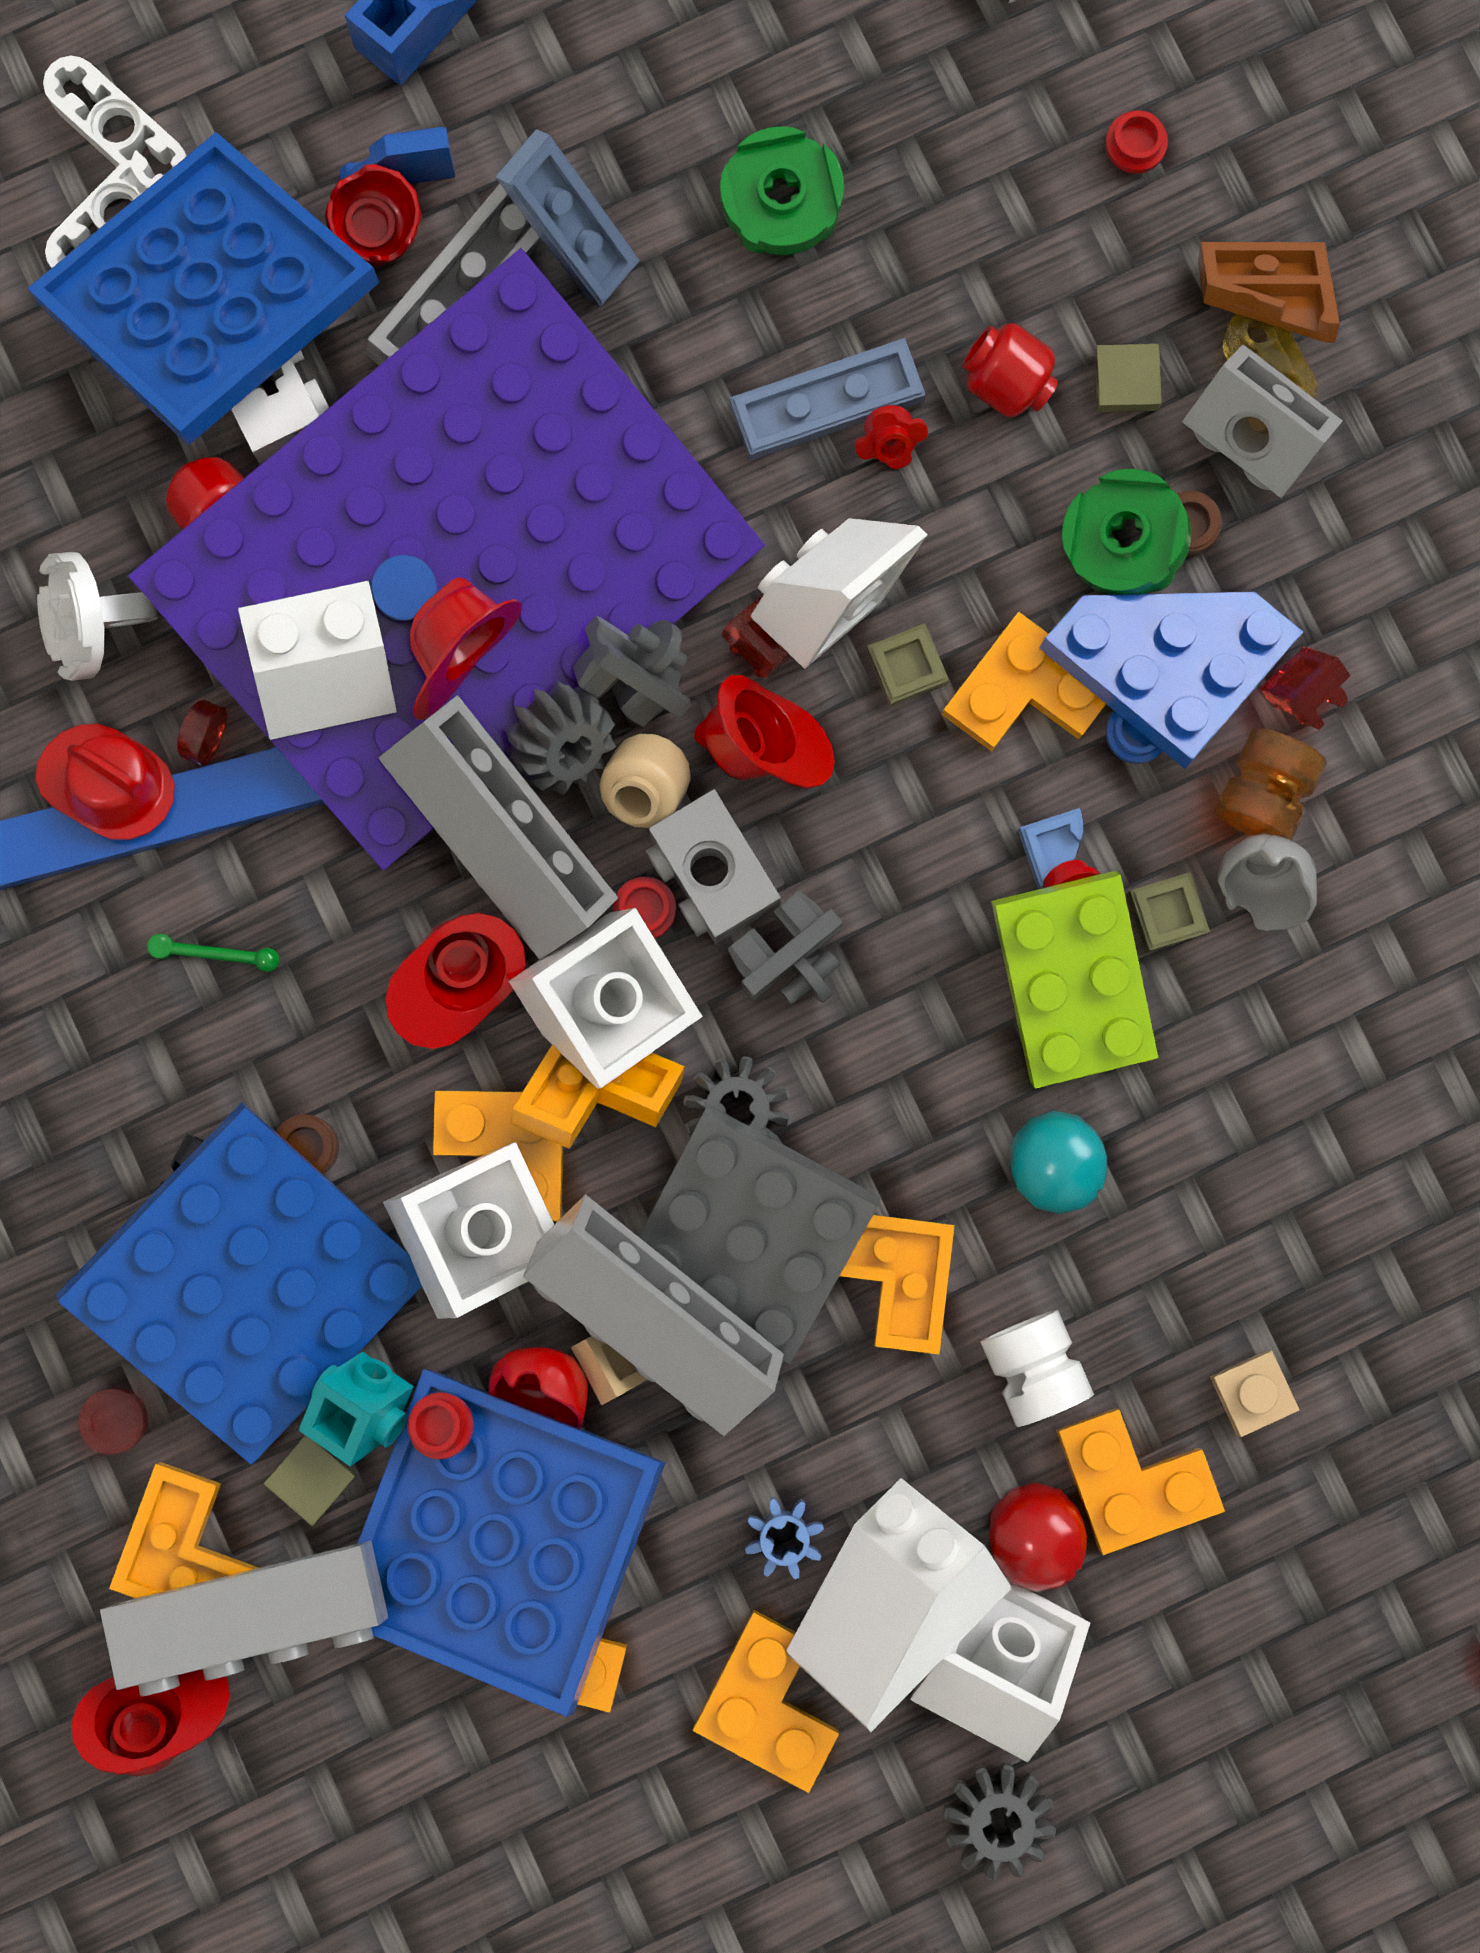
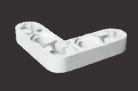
M76 56L59 58L49 66L43 81L45 94L57 113L117 168L64 220L47 240L45 254L51 268L66 257L65 252L72 246L77 248L92 235L87 228L90 224L94 223L97 229L105 224L103 218L104 210L109 203L120 198L133 201L163 176L160 173L154 175L149 163L141 155L146 146L156 159L165 165L171 163L172 167L187 156L174 138L97 68L85 59ZM71 80L77 85L83 83L90 98L96 103L91 111L75 94H66L63 89V85ZM124 115L134 120V131L125 141L115 143L103 138V126L113 116Z

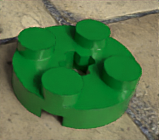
M771 127L755 132L746 137L737 146V152L730 158L728 165L726 164L720 181L722 211L731 230L740 237L742 244L749 251L755 253L767 252L775 255L803 252L817 245L821 240L828 238L835 229L843 204L844 178L842 169L834 153L824 143L822 148L816 141L806 138V132L793 127ZM784 178L787 187H798L800 192L791 196V202L779 204L777 200L769 199L765 194L773 190V180Z
M1120 469L1099 477L1100 483L1090 487L1084 495L1080 492L1073 499L1067 509L1063 522V547L1077 575L1085 584L1090 585L1094 590L1105 595L1146 594L1150 591L1157 592L1167 588L1173 582L1175 572L1185 561L1191 543L1190 518L1178 494L1158 475L1145 470ZM1133 519L1135 520L1137 530L1143 532L1139 540L1133 541L1130 547L1121 548L1118 540L1110 537L1112 530L1123 529L1125 520Z

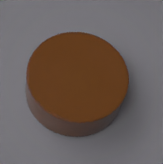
M1198 491L1179 492L1177 494L1191 522V543L1186 557L1198 556L1206 552L1219 536L1222 527L1221 512L1217 504L1204 493Z
M306 1114L293 1116L283 1122L276 1131L323 1175L333 1167L338 1158V1136L333 1127L319 1117Z

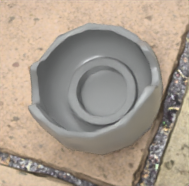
M1259 834L1248 836L1225 853L1218 870V883L1223 895L1226 896L1225 901L1228 909L1233 910L1237 906L1245 908L1250 912L1255 927L1265 931L1292 929L1309 920L1317 904L1318 888L1315 862L1304 848L1281 836Z

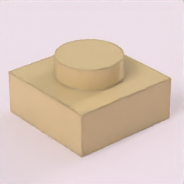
M592 1336L571 1347L601 1405L647 1380L630 1361L607 1343L600 1342Z
M1266 1350L1209 1376L1231 1425L1239 1437H1243L1299 1411V1407L1271 1350Z

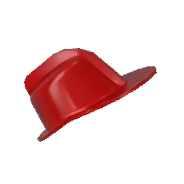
M458 577L452 579L423 604L414 616L410 630V648L427 677L413 707L415 719L424 720L440 709L459 688L479 660L505 637L522 612V603L520 601L511 599L498 604L482 591L475 588L467 579Z
M730 675L720 684L717 694V705L708 712L706 719L694 731L695 741L709 750L717 765L727 775L737 780H752L772 775L791 785L808 789L820 787L832 776L835 764L833 748L824 729L814 717L797 704L763 688L757 682L743 675Z
M83 724L61 732L46 745L37 762L36 782L41 796L59 812L83 825L93 833L110 840H132L152 832L166 819L174 803L175 783L168 766L147 747L118 730L101 724Z
M482 913L460 915L433 928L422 943L400 964L390 978L385 1002L387 1018L396 1033L414 1046L434 1049L452 1045L475 1028L496 1006L510 995L514 989L509 981L524 970V946L514 928L499 917Z
M203 1669L178 1675L179 1687L147 1696H140L138 1685L116 1690L114 1677H111L92 1687L78 1703L71 1722L73 1744L81 1758L99 1771L136 1777L154 1774L168 1766L177 1755L194 1748L206 1740L225 1718L230 1701L227 1676L205 1680Z

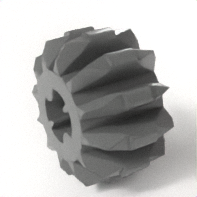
M557 681L549 694L534 688L533 703L527 708L514 706L517 717L520 720L504 729L508 736V741L511 743L506 753L509 755L510 762L522 772V776L532 786L538 787L542 791L549 787L552 791H557L564 795L572 782L587 787L588 773L593 769L604 770L602 754L616 747L612 740V735L609 734L615 724L611 720L610 714L599 704V700L579 686L572 689L569 685H564Z
M744 1056L740 1061L739 1077L730 1076L729 1066L724 1058L715 1061L716 1072L721 1080L717 1085L707 1075L701 1072L696 1074L694 1082L709 1095L707 1099L693 1095L685 1096L683 1101L684 1107L690 1110L705 1111L707 1106L710 1105L726 1114V1109L721 1104L722 1101L728 1096L733 1095L734 1100L737 1102L739 1094L744 1095L752 1101L749 1107V1114L754 1120L748 1126L781 1143L778 1136L766 1128L767 1123L781 1127L789 1126L792 1119L791 1115L785 1112L770 1111V1106L783 1103L790 1097L787 1088L777 1089L769 1094H766L763 1090L773 1081L776 1075L775 1070L767 1067L754 1082L749 1079L752 1070V1058ZM700 1118L692 1119L685 1124L688 1134H693Z
M1003 1762L998 1770L997 1781L991 1782L984 1765L976 1766L974 1774L980 1785L973 1790L966 1782L957 1780L953 1784L954 1792L965 1802V1805L952 1803L943 1807L944 1818L952 1823L960 1824L945 1834L948 1846L950 1848L966 1846L960 1861L967 1870L976 1867L985 1857L984 1873L988 1880L995 1881L1000 1874L1001 1862H1008L1013 1876L1021 1878L1024 1876V1867L1019 1857L1026 1853L1033 1861L1038 1863L1043 1862L1046 1858L1044 1850L1034 1841V1838L1049 1839L1055 1837L1056 1828L1053 1823L1040 1819V1817L1048 1814L1053 1809L1052 1800L1048 1795L1032 1797L1036 1791L1038 1780L1031 1773L1022 1776L1013 1786L1015 1776L1014 1769L1010 1763ZM1002 1807L1006 1816L1009 1817L1007 1819L1008 1831L996 1835L992 1826H989L986 1831L983 1830L984 1827L992 1823L990 1811ZM1012 1811H1014V1812H1015V1815L1010 1816V1814L1012 1813Z

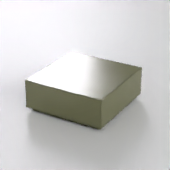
M1159 344L1097 345L1094 352L1097 412L1159 411L1162 405Z
M925 623L867 646L866 652L889 707L948 685V676Z
M1191 872L1136 888L1127 893L1146 953L1201 937L1210 932Z
M304 1436L265 1481L264 1485L306 1522L314 1526L358 1474L336 1456L307 1436Z

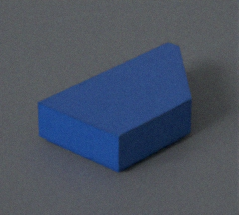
M446 127L384 135L369 147L370 156L362 162H348L339 169L341 180L368 164H376L399 171L410 184L455 177L453 156Z

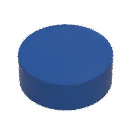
M397 555L385 560L377 568L371 584L372 598L377 608L387 617L397 621L414 620V616L423 604L437 592L436 579L432 570L425 562L410 555Z

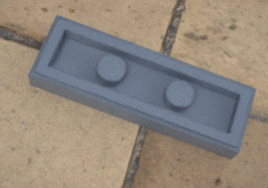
M536 129L495 178L586 299L601 307L640 260L552 137Z
M903 338L730 397L729 405L748 458L752 461L863 423L868 415L877 408L887 405L907 408L925 401L926 394L907 342Z

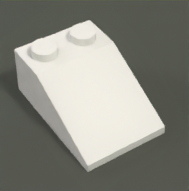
M900 1478L854 1524L786 1652L861 1724L872 1732L1012 1587L987 1548Z

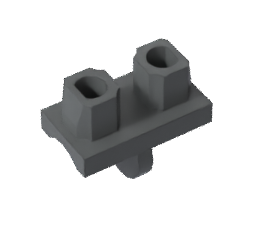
M598 615L587 624L584 629L590 646L573 666L577 682L582 689L599 698L603 697L619 680L623 681L627 685L616 695L619 707L629 719L642 727L647 725L664 709L680 718L692 706L690 698L679 692L681 677L679 670L685 665L687 656L679 650L682 635L676 625L668 620L657 621L648 628L641 624H636L630 630L629 635H627Z
M799 890L773 912L775 918L793 938L778 952L774 953L754 928L728 948V953L735 967L744 978L741 981V988L753 1002L792 970H794L797 976L780 989L782 995L791 1005L809 990L821 1003H824L833 995L823 979L840 966L839 961L829 950L812 964L806 959L839 933L843 922L832 908L824 913L816 903Z

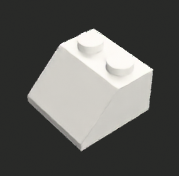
M848 518L829 535L823 529H820L799 550L797 554L798 561L789 566L783 560L764 577L758 586V589L764 595L750 617L806 669L881 604L928 534L916 525Z
M369 581L238 608L270 740L397 712Z
M636 908L608 913L589 928L509 981L541 1034L596 1088L604 1087L703 1017Z
M516 1142L439 1174L383 1202L405 1251L410 1255L418 1278L437 1319L458 1318L528 1282L523 1275L537 1241L554 1226Z
M1009 1582L1012 1589L914 1688L910 1700L1028 1762L1060 1721L1090 1622L1028 1589L1012 1585Z

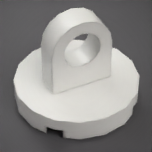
M79 553L49 554L40 566L39 572L41 574H49L48 586L39 587V594H37L40 629L47 654L51 656L52 661L62 660L64 666H60L58 674L63 679L73 681L94 678L100 671L104 655V628L129 626L158 619L157 609L143 593L99 597L97 585L89 565Z

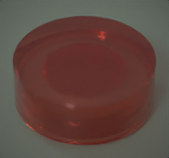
M202 699L190 708L178 735L177 751L180 758L200 766H205L211 761L220 746L226 729L228 714L225 707Z
M113 1388L95 1393L84 1403L79 1414L78 1426L82 1439L91 1449L102 1454L113 1455L128 1451L141 1441L147 1429L148 1415L143 1402L137 1395L125 1389Z

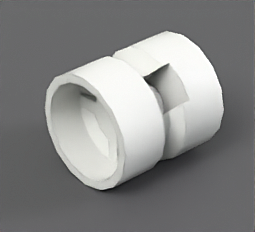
M1058 1310L1035 1316L980 1341L994 1375L1006 1377L1008 1381L1002 1394L1017 1427L1053 1416L1082 1403L1094 1395L1080 1361L1068 1359L1066 1351L1072 1342Z

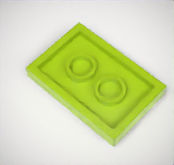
M1117 871L991 901L1029 1079L1035 1089L1158 1058L1121 875Z

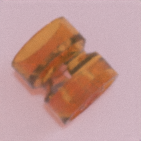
M1262 728L1252 729L1236 761L1242 773L1240 776L1228 779L1214 812L1222 821L1250 836L1271 834L1292 841L1305 813L1299 800L1303 797H1310L1313 794L1327 764L1326 759L1317 750L1288 735Z

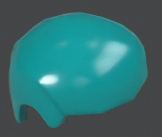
M1056 1110L1033 1116L1013 1137L1010 1145L1012 1177L1017 1190L1035 1209L1060 1215L1084 1209L1097 1198L1098 1192L1104 1188L1107 1177V1154L1103 1142L1095 1129L1080 1116Z

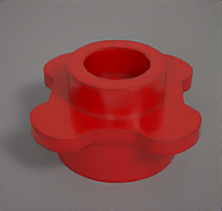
M887 405L877 408L868 415L864 422L865 436L856 440V454L864 460L871 458L879 459L887 463L892 469L904 468L912 461L911 452L916 444L927 438V425L922 419H912L911 414L903 407Z

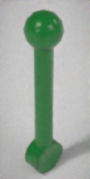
M162 933L153 935L147 944L149 953L160 960H166L172 955L254 964L263 972L275 970L280 962L277 951L269 947L262 948L258 952L178 943Z

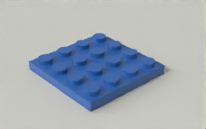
M215 132L27 289L35 302L187 445H190L379 284V280L374 268Z
M241 1102L65 1284L56 1296L57 1301L252 1465L308 1407L314 1385L322 1373L331 1365L339 1367L355 1357L422 1285L410 1255L405 1251V1248L247 1105Z
M423 1369L407 1411L408 1419L413 1407L423 1397L433 1393H449L459 1397L467 1404L473 1416L474 1429L467 1447L458 1455L448 1459H432L421 1454L413 1446L409 1438L408 1421L396 1440L358 1543L372 1541L389 1617L380 1625L371 1627L373 1635L566 1717L573 1715L666 1462L576 1428L512 1401L491 1396L484 1390L436 1371Z

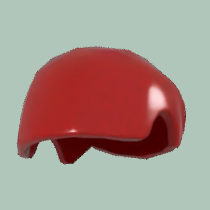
M368 164L340 180L335 185L326 207L325 220L330 231L373 267H378L396 261L414 245L422 221V214L416 190L399 171L376 164Z
M527 1347L508 1352L493 1365L488 1394L512 1401L581 1429L587 1403L588 1383L586 1375L573 1356L561 1350L548 1347Z
M1033 1483L1011 1489L994 1506L990 1515L989 1546L994 1561L1012 1585L1041 1592L1061 1588L1075 1578L1076 1572L1082 1569L1086 1557L1087 1533L1078 1507L1061 1489Z

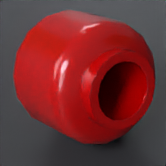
M1015 323L1004 324L998 329L992 325L988 326L974 342L962 364V368L968 371L966 378L968 391L1005 417H1017L1028 407L1038 412L1050 399L1058 384V380L1051 376L1055 367L1054 351Z
M204 457L186 463L177 470L169 484L165 499L168 514L183 530L241 482L244 477L231 463L218 457Z

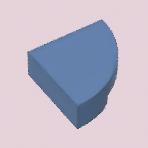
M1080 808L1019 828L1018 833L1038 889L1043 888L1045 877L1054 867L1075 859L1083 834V819Z

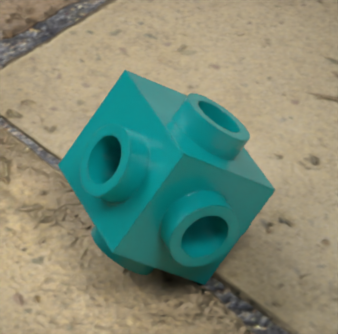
M361 1352L341 1366L331 1365L322 1373L314 1385L312 1398L298 1431L347 1465L352 1466L378 1446L382 1445L387 1448L399 1437L408 1421V1414L403 1411L414 1386L393 1373L391 1368L384 1362L371 1358L364 1352Z

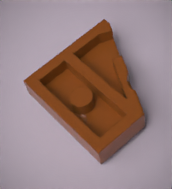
M1201 242L1198 266L1205 304L1325 343L1336 342L1340 322L1325 242Z

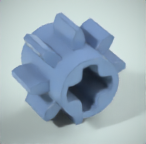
M771 1497L769 1503L771 1514L765 1520L753 1515H749L747 1519L752 1528L760 1531V1539L749 1542L745 1546L746 1554H755L763 1551L767 1558L763 1569L765 1576L768 1577L773 1573L776 1565L788 1566L791 1576L797 1579L799 1578L797 1562L804 1556L812 1560L821 1559L822 1556L818 1549L809 1545V1536L819 1534L824 1530L822 1522L817 1521L805 1524L801 1518L805 1511L804 1500L800 1499L795 1503L792 1511L781 1510L777 1499ZM787 1521L795 1523V1535L801 1542L799 1547L796 1549L792 1546H786L781 1554L774 1552L773 1538L767 1531L771 1526L776 1529H782Z

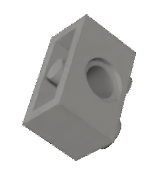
M1243 344L1221 367L1182 422L1194 431L1196 438L1202 445L1212 451L1223 453L1240 466L1246 477L1254 485L1264 490H1271L1282 498L1343 420ZM1249 417L1261 420L1266 425L1269 435L1260 434L1254 430L1249 422Z
M715 789L649 828L650 838L654 845L645 850L664 883L675 878L687 899L679 903L678 906L697 937L708 932L716 945L780 906L781 897ZM715 856L726 864L728 868L727 876L717 885H701L691 874L694 863L702 857Z

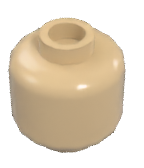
M638 734L629 737L616 748L603 770L599 784L601 799L608 811L621 822L636 828H650L676 812L691 779L689 762L682 750L669 739L656 734Z

